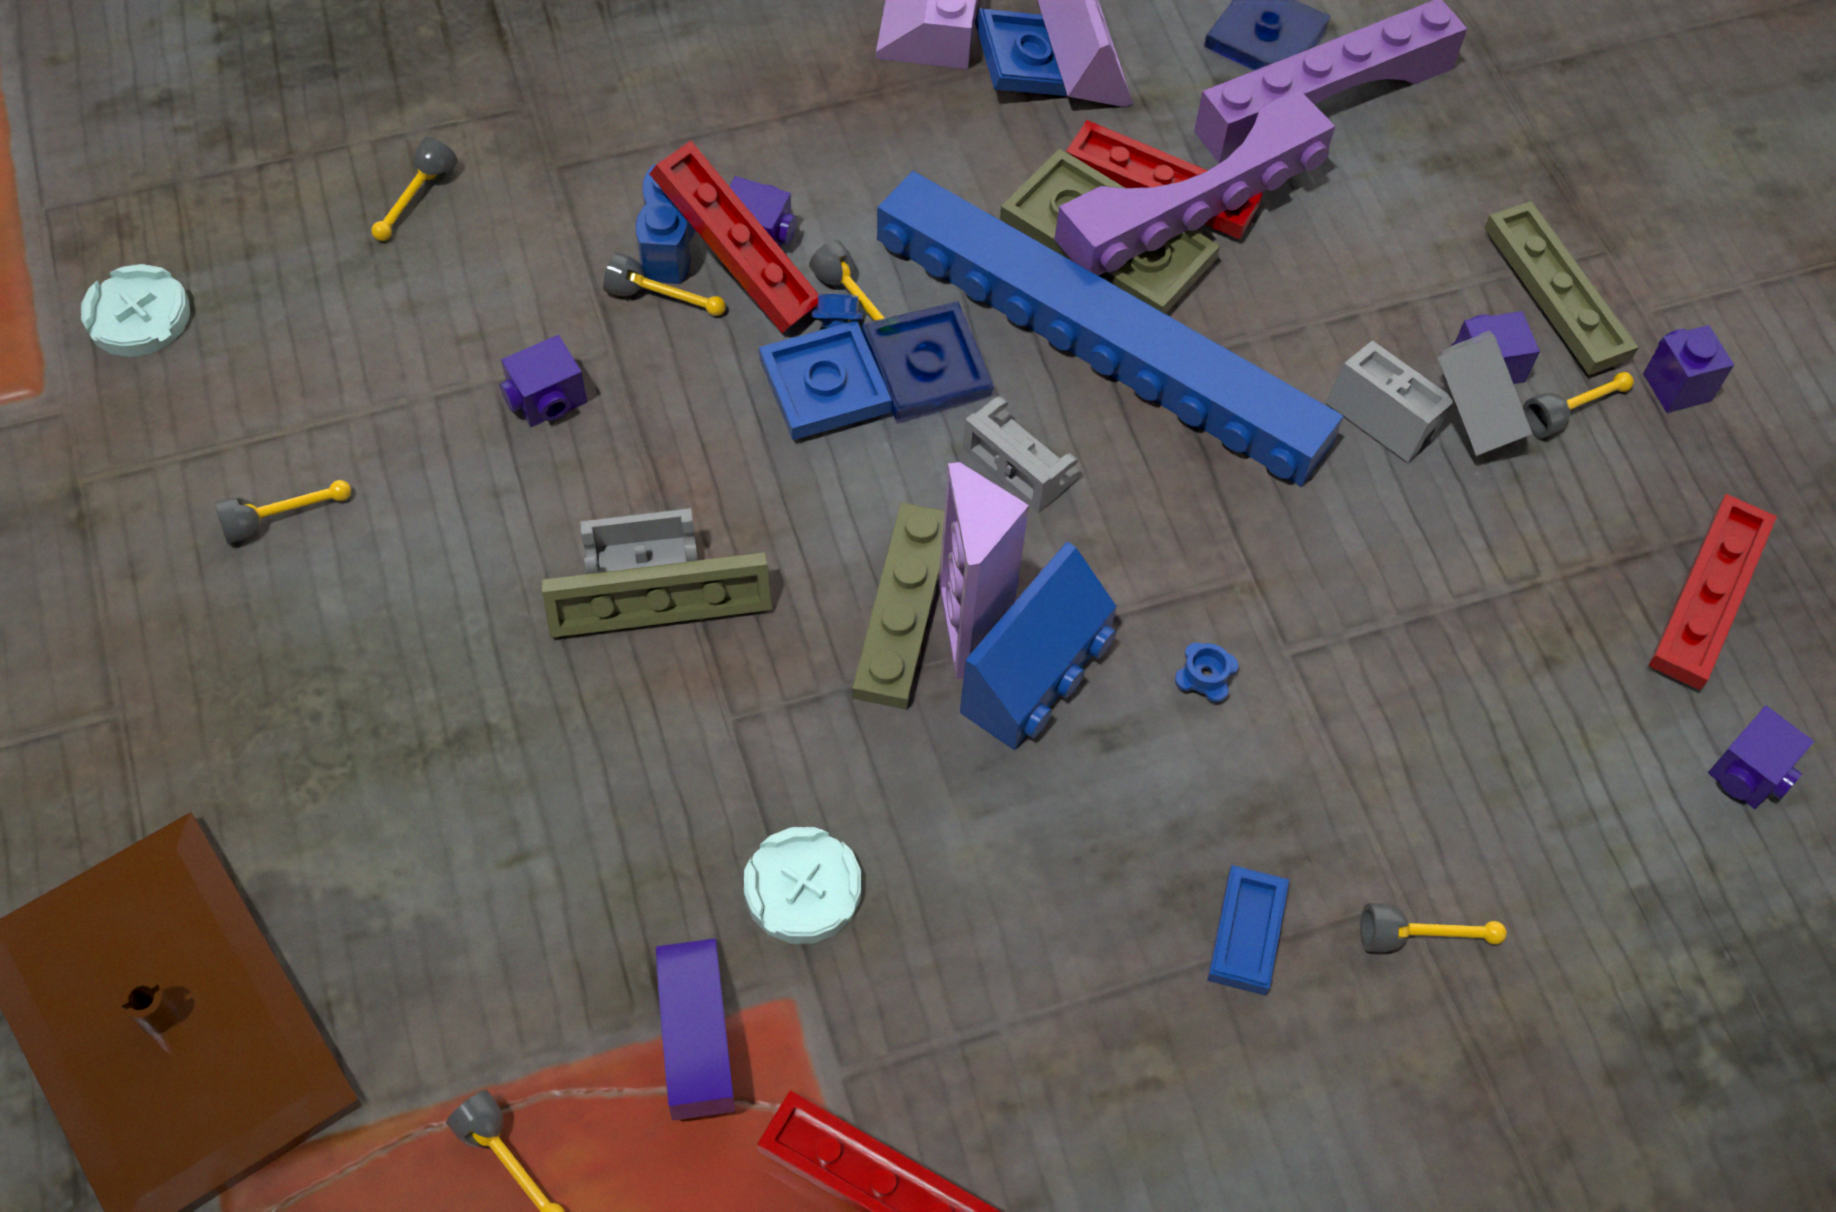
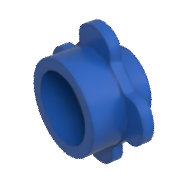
M819 294L818 306L816 309H813L812 317L822 318V326L830 328L852 322L853 319H863V310H858L859 296Z
M1192 643L1188 645L1185 650L1187 660L1184 668L1178 670L1175 675L1176 685L1183 691L1195 690L1203 693L1212 702L1223 701L1229 692L1226 684L1229 677L1237 672L1238 661L1233 655L1227 653L1225 649L1216 644ZM1208 669L1211 671L1212 674L1206 676L1201 672V670Z

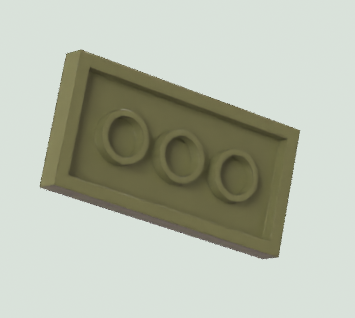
M1059 148L1001 205L1000 219L1071 260L1054 240L1059 206L1099 186L1124 187ZM1187 230L1169 239L1159 249L1155 251L1147 250L1129 259L1118 270L1113 272L1106 271L1098 276L1166 314L1217 259L1220 245L1195 230Z

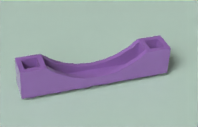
M1443 0L1430 1L1202 91L1194 132L1220 164L1243 144L1255 125L1260 107L1297 89H1300L1315 105L1347 88L1370 81L1395 79L1405 80L1413 84L1420 83L1454 68L1467 27Z
M1300 89L1292 91L1260 107L1255 125L1243 144L1226 160L1203 174L1182 182L1151 188L1125 189L1099 186L1059 206L1054 240L1073 262L1097 276L1106 271H1116L1129 259L1147 250L1155 251L1162 247L1169 239L1187 230L1193 231L1200 228L1208 219L1226 210L1238 209L1249 198L1265 190H1275L1287 179L1305 170L1312 171L1318 168L1328 157L1335 125Z

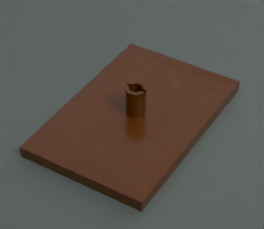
M192 812L0 918V1008L104 1212H193L362 1106Z

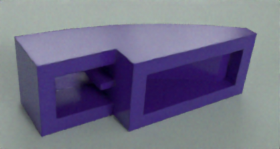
M716 938L656 946L666 1084L672 1121L735 1112Z

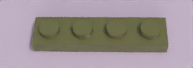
M1529 201L1490 214L1484 228L1586 372L1590 375L1632 360L1639 347L1534 203Z
M900 502L852 687V699L905 710L908 708L939 580L944 510Z
M765 552L542 580V594L550 638L772 610L768 564Z

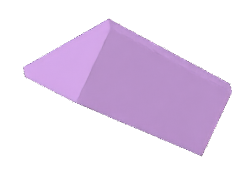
M1037 0L1067 95L1069 97L1121 107L1133 104L1099 0Z
M961 462L948 463L938 582L956 679L964 677L965 660L1015 602L1029 510L1028 504Z

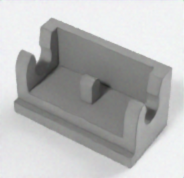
M1490 330L1441 351V355L1437 358L1476 456L1533 434L1497 340Z
M1372 340L1343 364L1325 403L1408 463L1416 456L1425 439L1429 442L1433 439L1455 401L1448 393Z
M998 396L976 414L972 413L965 419L963 450L1039 513L1078 480L1080 471L1074 466L1078 459L1071 453L1064 455L1062 458L1057 457L1011 419V414L1005 410L1009 402L1002 396Z
M691 508L580 521L586 557L584 558L586 574L698 560Z

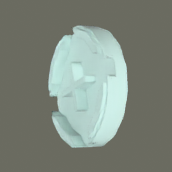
M144 264L120 267L109 272L111 278L105 280L101 285L97 280L88 289L81 303V321L95 345L110 354L126 357L152 354L170 345L184 331L190 317L189 299L181 283L175 280L171 273L165 269Z
M791 827L770 835L760 844V849L754 853L752 859L750 857L744 870V899L752 919L768 935L790 944H814L835 936L852 920L861 900V869L853 851L843 841L841 844L837 839L830 837L829 832L816 827Z

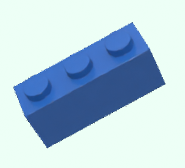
M1066 542L965 660L960 714L1013 750L1017 748L1027 735L1035 738L1042 731L1052 714V710L1049 707L1059 695L1068 698L1074 692L1085 673L1082 667L1091 656L1100 659L1112 644L1117 631L1112 629L1116 604L1079 550L1071 543Z

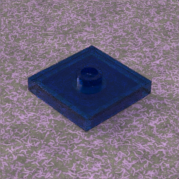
M1232 0L1206 34L1204 47L1253 70H1257L1313 48L1327 29L1330 15L1296 0Z
M959 301L862 324L861 331L892 399L891 411L895 420L992 395L994 389L993 382Z

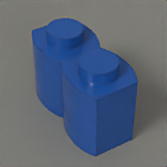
M653 164L644 177L642 187L644 207L639 212L636 220L640 264L644 269L645 278L660 283L681 284L690 269L689 241L692 239L695 229L649 175L656 166Z

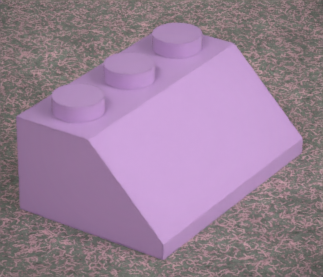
M885 0L876 48V59L968 69L975 29L974 20L977 15L979 0Z

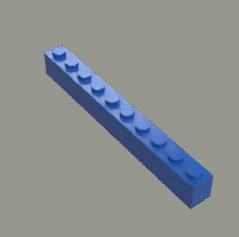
M912 170L877 207V240L883 243L887 249L904 255L923 266L931 275L941 277L959 287L972 299L983 301L1002 312L1013 323L1026 326L1048 339L1056 348L1067 350L1086 361L1097 372L1103 375H1110L1134 389L1140 397L1154 401L1177 414L1186 424L1197 426L1221 440L1229 449L1242 452L1261 463L1277 477L1288 479L1302 487L1333 446L1344 415Z

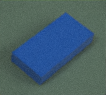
M1231 865L1228 872L1207 981L1266 996L1270 988L1290 879Z

